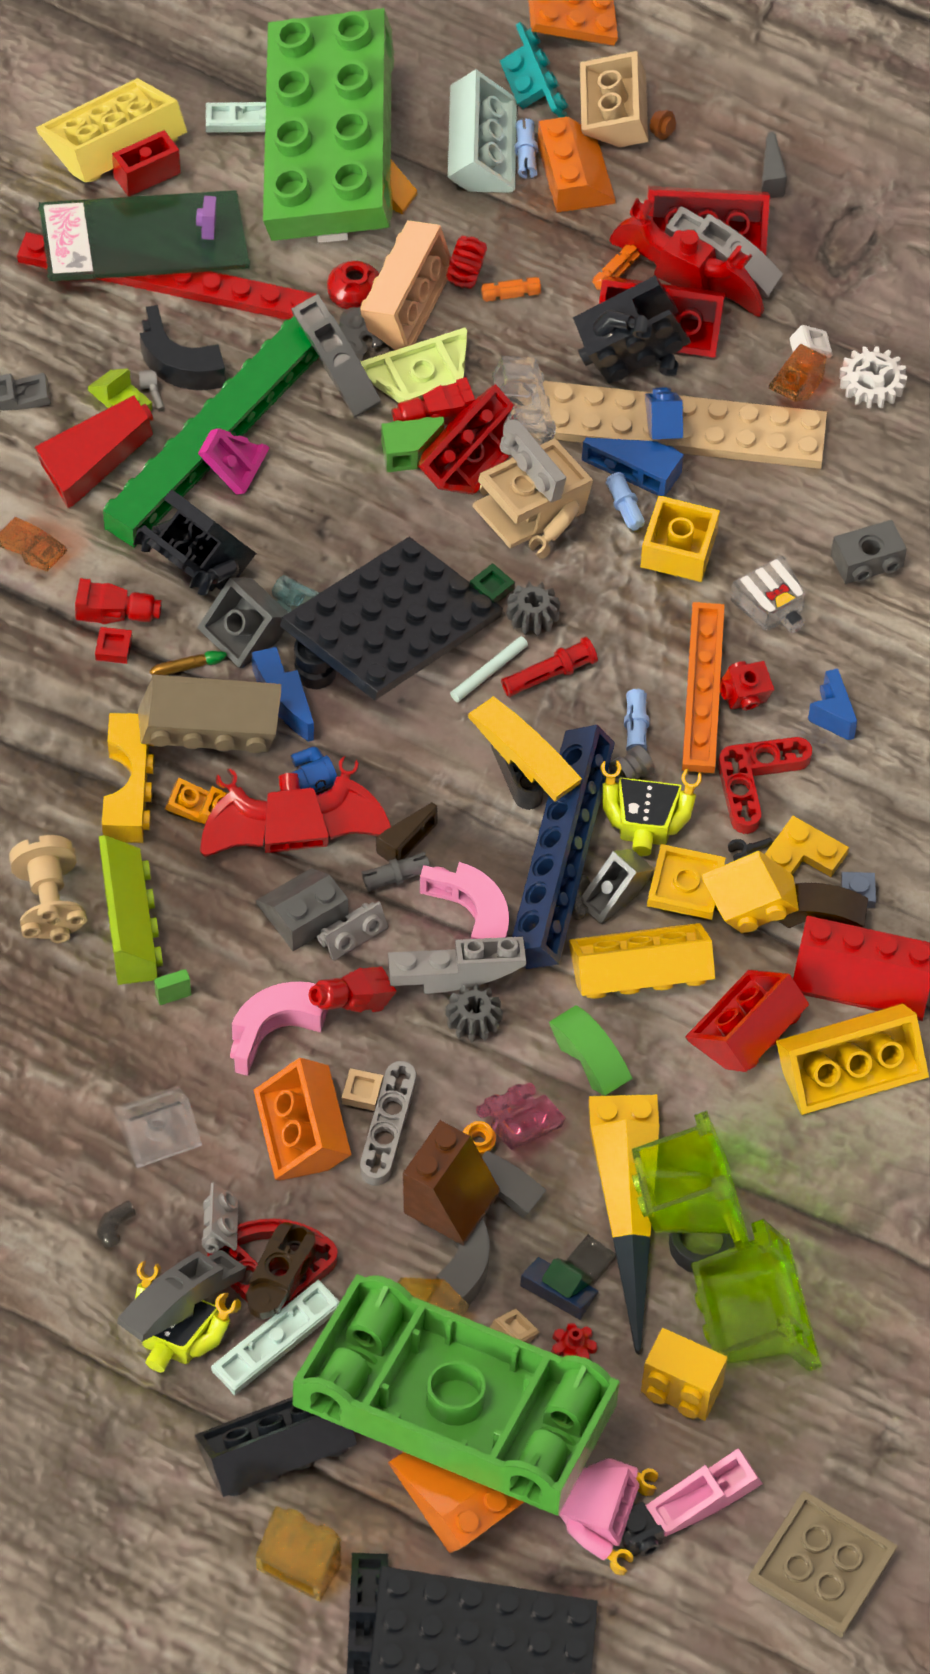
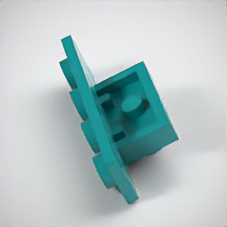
M522 22L517 23L516 28L524 45L500 60L517 104L522 109H525L546 96L551 110L559 118L568 117L565 110L568 108V104L563 95L556 89L559 83L555 75L547 68L550 62L544 51L538 47V44L541 43L538 34L532 32L531 28L528 29Z

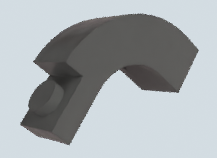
M483 1218L464 1246L455 1241L458 1249L456 1255L436 1276V1292L461 1312L478 1296L488 1273L489 1236Z

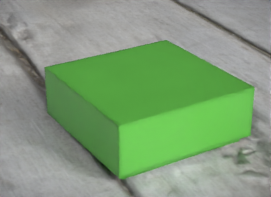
M186 969L154 979L155 995L159 1006L191 996L190 977Z

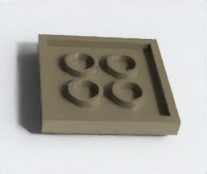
M803 1490L749 1574L747 1582L842 1638L894 1556L898 1545Z

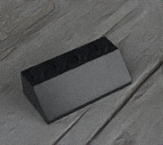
M293 1397L194 1435L211 1478L223 1497L241 1495L248 1490V1487L261 1482H274L286 1472L294 1469H307L319 1459L327 1456H340L346 1453L348 1448L357 1445L352 1430L293 1406Z

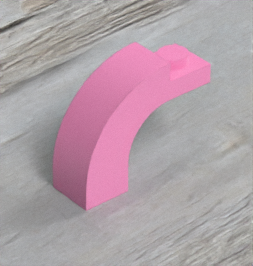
M459 862L456 873L450 872L443 867L423 866L420 875V893L450 900L467 908L475 920L471 939L508 937L509 912L507 903L501 890L490 877L482 871Z
M287 982L273 985L258 992L244 1003L232 1022V1039L234 1042L230 1058L234 1059L235 1073L248 1076L261 1041L275 1029L285 1026H297L321 1033L328 1010H322L311 1004L309 989L315 985L314 983Z

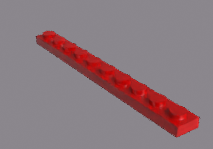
M26 232L17 254L18 263L53 270L48 236ZM90 245L93 271L68 272L69 274L284 320L291 319L294 316L291 310L293 307L316 295L311 292Z

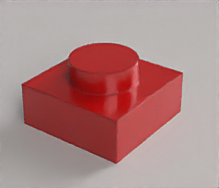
M100 627L95 660L128 664L133 638L132 630Z

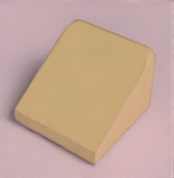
M516 1308L494 1319L490 1326L494 1330L526 1343H530L540 1333Z

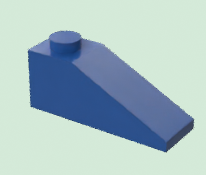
M588 437L583 441L582 461L610 474L621 472L624 474L627 482L657 496L666 497L682 473L684 454L678 452L674 447L665 446L657 441Z

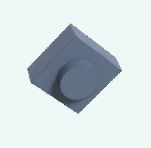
M842 872L841 887L867 897V908H875V873Z

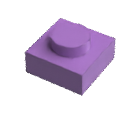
M204 196L203 208H197L196 226L202 227V239L214 240L216 197Z

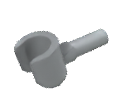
M153 370L139 371L140 389H150L157 410H163L165 407L158 392L156 372Z

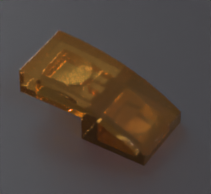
M14 517L0 531V547L21 554L25 564L47 572L68 551L66 546L53 536L17 517Z

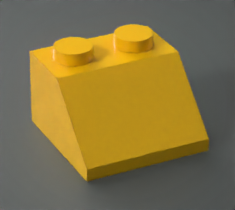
M761 851L754 852L702 874L703 882L724 922L740 933L755 931L761 925L771 921L782 920L788 914L799 910L794 876Z

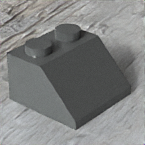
M230 577L197 628L221 651L226 652L227 657L239 668H243L252 661V652L268 649L278 642L285 631L280 627L281 619L289 612L252 578Z
M313 868L256 900L258 907L292 951L317 938V935L321 934L322 928H327L338 920L346 921L345 916L349 914L348 898L329 874Z

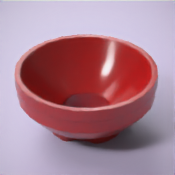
M343 262L337 265L329 274L327 282L328 295L337 306L344 309L352 307L361 308L363 300L367 299L372 289L374 279L380 273L366 262ZM357 270L363 274V277L359 280H351L346 277V274Z

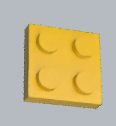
M661 844L647 906L712 920L716 904L703 882L702 874L725 865L726 857Z

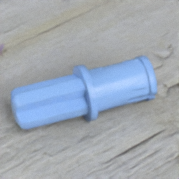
M621 472L613 473L605 481L614 498L613 506L616 510L620 511L627 527L632 531H636L645 524V520L637 505L638 498L635 493L631 492L624 474Z

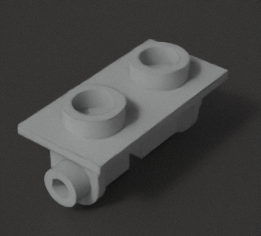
M365 902L360 908L345 916L346 922L343 923L341 920H338L329 927L321 929V934L317 935V939L323 947H328L332 961H335L388 928L380 902L376 904L374 902L370 904Z
M213 1182L211 1183V1195L203 1202L204 1225L206 1228L203 1230L202 1247L210 1254L218 1252L225 1245L235 1251L237 1249L238 1199L230 1191L224 1190Z

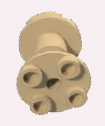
M57 835L39 836L40 842L30 845L28 839L15 845L9 853L11 872L18 879L30 882L31 891L39 895L40 905L30 908L21 916L22 936L25 938L51 939L54 943L68 941L71 937L70 933L77 931L87 922L86 910L80 904L71 901H60L59 892L64 888L63 876L69 873L77 863L75 848L72 847V842L69 839Z

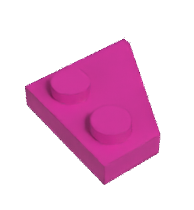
M220 428L213 429L209 432L198 454L236 495L244 494L270 448L265 444L256 445L248 442V438L240 435L233 436L229 431Z

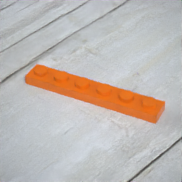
M692 603L682 771L689 769V772L715 773L725 604Z

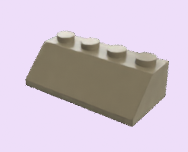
M153 675L138 709L141 744H152L157 747L169 745L183 746L188 749L212 748L219 751L268 752L276 736L281 684Z

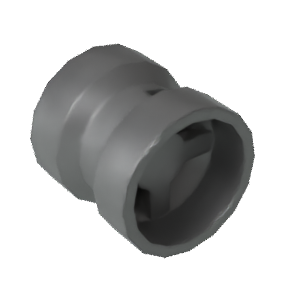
M639 745L628 750L625 757H617L609 765L611 774H614L617 769L616 760L621 764V772L616 776L617 783H619V777L639 779L640 777L646 778L655 772L653 760L647 751Z

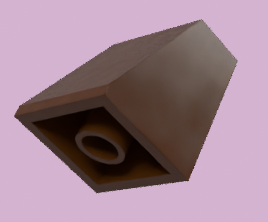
M439 1120L403 1172L404 1214L463 1246L500 1193L499 1186L471 1136L442 1120Z

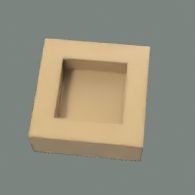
M350 1068L342 1095V1104L375 1111L383 1083V1075Z

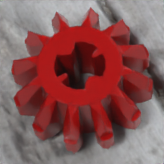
M462 235L459 237L447 269V280L462 288H473L476 285L486 256V243L472 236Z

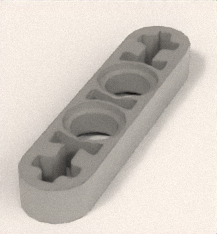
M397 1061L388 1066L377 1100L360 1163L361 1177L370 1185L378 1186L384 1184L389 1180L416 1085L415 1069L410 1063L405 1061ZM399 1074H405L406 1079L402 1081L400 1092L395 1091L396 1078H398ZM393 1101L399 1103L402 1106V1110L398 1114L390 1115L383 1110V1106L387 1102ZM381 1131H387L393 1135L394 1139L391 1143L383 1145L379 1144L374 1137ZM376 1154L382 1155L381 1169H378L377 1173H372L371 1167L374 1166Z

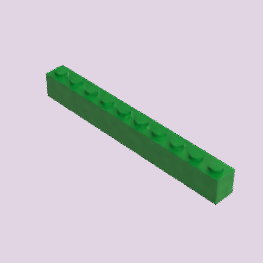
M295 316L285 320L279 331L262 344L260 351L253 358H248L242 365L241 370L233 378L226 380L221 391L214 398H209L203 405L202 410L194 418L191 417L186 421L183 429L176 437L170 438L165 443L163 450L155 458H150L143 470L135 478L127 481L123 491L115 499L112 498L106 503L103 509L105 530L135 548L137 545H133L138 529L145 525L151 530L173 508L171 504L164 500L169 491L172 489L184 497L211 469L198 454L209 432L220 428L231 432L233 436H243L319 358Z

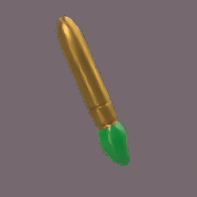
M207 651L204 654L160 663L153 666L149 673L151 675H169L205 665H216L226 658L227 653L223 651Z

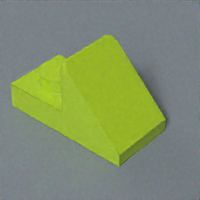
M128 368L110 370L88 386V391L107 408L134 395L140 405L146 404L150 411L153 409L152 401L131 384L130 370Z

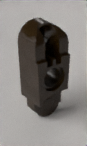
M289 1222L282 1223L275 1229L250 1279V1287L246 1293L248 1310L256 1318L267 1319L278 1314L286 1301L289 1302L304 1277L316 1253L315 1234L309 1229ZM298 1245L299 1248L296 1251H291L290 1246ZM276 1269L287 1271L282 1276L273 1275L271 1272Z

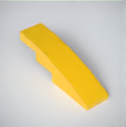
M494 696L468 714V718L507 763L511 764L514 762L531 783L537 781L554 802L581 783L582 778L562 756L530 725Z

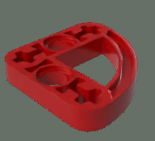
M259 1219L239 1224L237 1229V1249L234 1251L225 1245L219 1250L224 1252L229 1250V1255L244 1265L246 1270L252 1272L255 1271L258 1263L240 1245L256 1240L270 1239L275 1229L282 1223L289 1222L306 1227L315 1234L316 1252L318 1251L321 1254L326 1251L328 1252L327 1261L320 1258L316 1262L315 1253L314 1260L311 1263L313 1264L314 1273L309 1267L305 1273L307 1277L305 1282L298 1285L289 1302L286 1301L282 1308L317 1280L321 1281L337 1265L338 1252L333 1241L305 1224L285 1219ZM279 1269L273 1275L282 1276L286 1274L287 1271ZM237 1282L231 1285L246 1301V1293L250 1284L245 1285Z

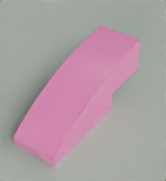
M738 1448L710 1468L706 1465L645 1506L657 1525H661L664 1529V1536H668L720 1511L763 1483L745 1455Z

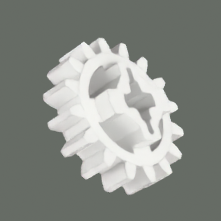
M877 346L873 352H869L867 347H863L862 354L852 351L851 358H844L843 367L840 368V389H846V398L855 396L856 405L865 401L867 408H871L872 403H877L880 408H883L884 401L886 400L894 404L895 397L902 396L903 388H905L907 376L905 375L906 366L900 365L901 358L899 356L890 358V350L882 354Z

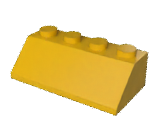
M701 923L568 939L577 988L582 996L586 995L590 999L603 998L607 996V993L620 991L621 994H635L640 992V988L653 987L655 990H667L673 988V984L686 983L689 986H699L705 984L706 980L715 979L712 939Z
M904 1004L776 1041L784 1077L802 1115L929 1077L917 1014Z

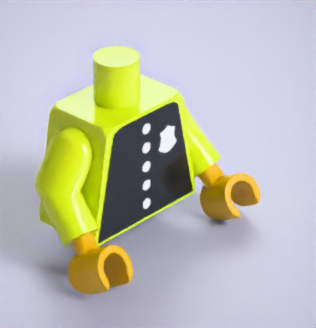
M616 760L617 769L611 775L605 771V761H603L600 767L601 773L606 777V782L602 784L603 811L611 825L619 829L620 839L632 841V849L639 856H649L652 852V844L665 845L669 835L677 834L689 822L696 799L694 789L701 785L702 774L698 773L696 783L689 784L686 780L689 769H686L682 774V782L685 785L684 791H681L682 785L621 777H619V783H617L616 776L621 772V764Z
M146 1260L138 1265L137 1274L142 1283H139L137 1286L135 1298L160 1275L161 1267L158 1263L155 1264L153 1276H148L144 1272ZM229 1293L220 1294L216 1298L215 1305L204 1300L196 1303L193 1316L142 1341V1345L151 1350L145 1362L146 1365L152 1370L162 1373L165 1371L170 1359L182 1364H188L193 1357H200L219 1346L230 1323L229 1315L238 1312L241 1308L240 1300L235 1299L230 1309H227L225 1306V1300Z

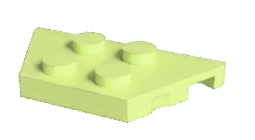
M462 328L360 361L371 383L398 403L413 398H420L423 401V394L439 385L456 383L457 379L464 378L467 330Z

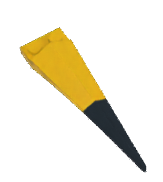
M657 1095L589 1096L590 1136L614 1242L634 1349L639 1354L642 1344L660 1126Z

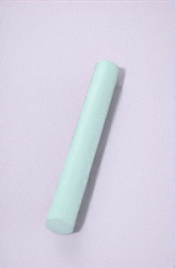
M522 636L518 637L451 691L450 695L453 700L460 702L528 647L526 639Z

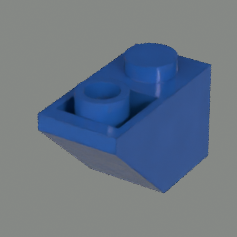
M669 387L653 388V393H645L648 431L651 439L683 438V401L676 392H671Z

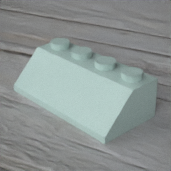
M477 69L450 85L448 178L468 192L511 193L515 191L517 102L512 94Z

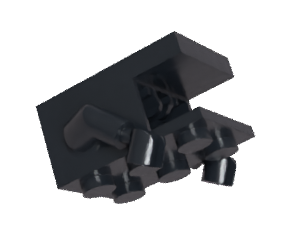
M656 275L573 317L584 345L583 348L578 350L585 366L594 363L609 384L622 380L628 374L647 366L657 367L660 365L659 372L661 374L675 376L679 363L672 353L678 352L692 342L675 317L680 314L675 302Z
M172 489L164 500L178 511L172 519L153 526L151 530L145 525L139 528L133 545H142L141 551L145 553L150 552L154 548L190 575L192 581L189 588L198 587V595L201 596L207 595L208 590L212 592L215 587L222 590L229 578L239 577L257 554Z

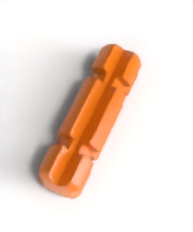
M626 245L602 269V272H599L593 278L592 282L597 290H601L604 276L620 277L639 258L640 253L637 251V247Z
M539 277L526 278V281H523V279L500 281L498 285H494V282L481 285V295L485 302L496 301V297L503 300L524 297V293H528V296L541 293Z

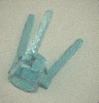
M287 575L281 576L272 589V596L278 599V603L288 612L292 611L290 606L300 605L305 595L313 598L319 594V592L303 586Z

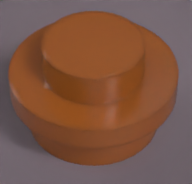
M669 110L656 111L650 121L651 133L661 140L673 134L676 128L674 113Z

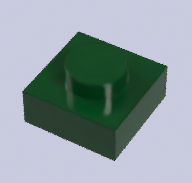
M493 563L470 580V585L480 594L488 596L492 603H498L515 589V581Z

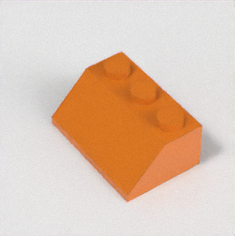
M570 117L539 121L537 144L556 212L615 204V196L598 139L584 135L581 124Z
M300 1057L254 1089L275 1180L282 1181L325 1172L351 1156L329 1065Z

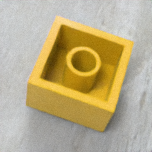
M658 496L642 544L640 567L702 582L718 532L720 510Z
M662 1328L644 1363L641 1393H644L654 1403H666L677 1408L685 1417L691 1419L699 1418L706 1421L722 1389L728 1357Z

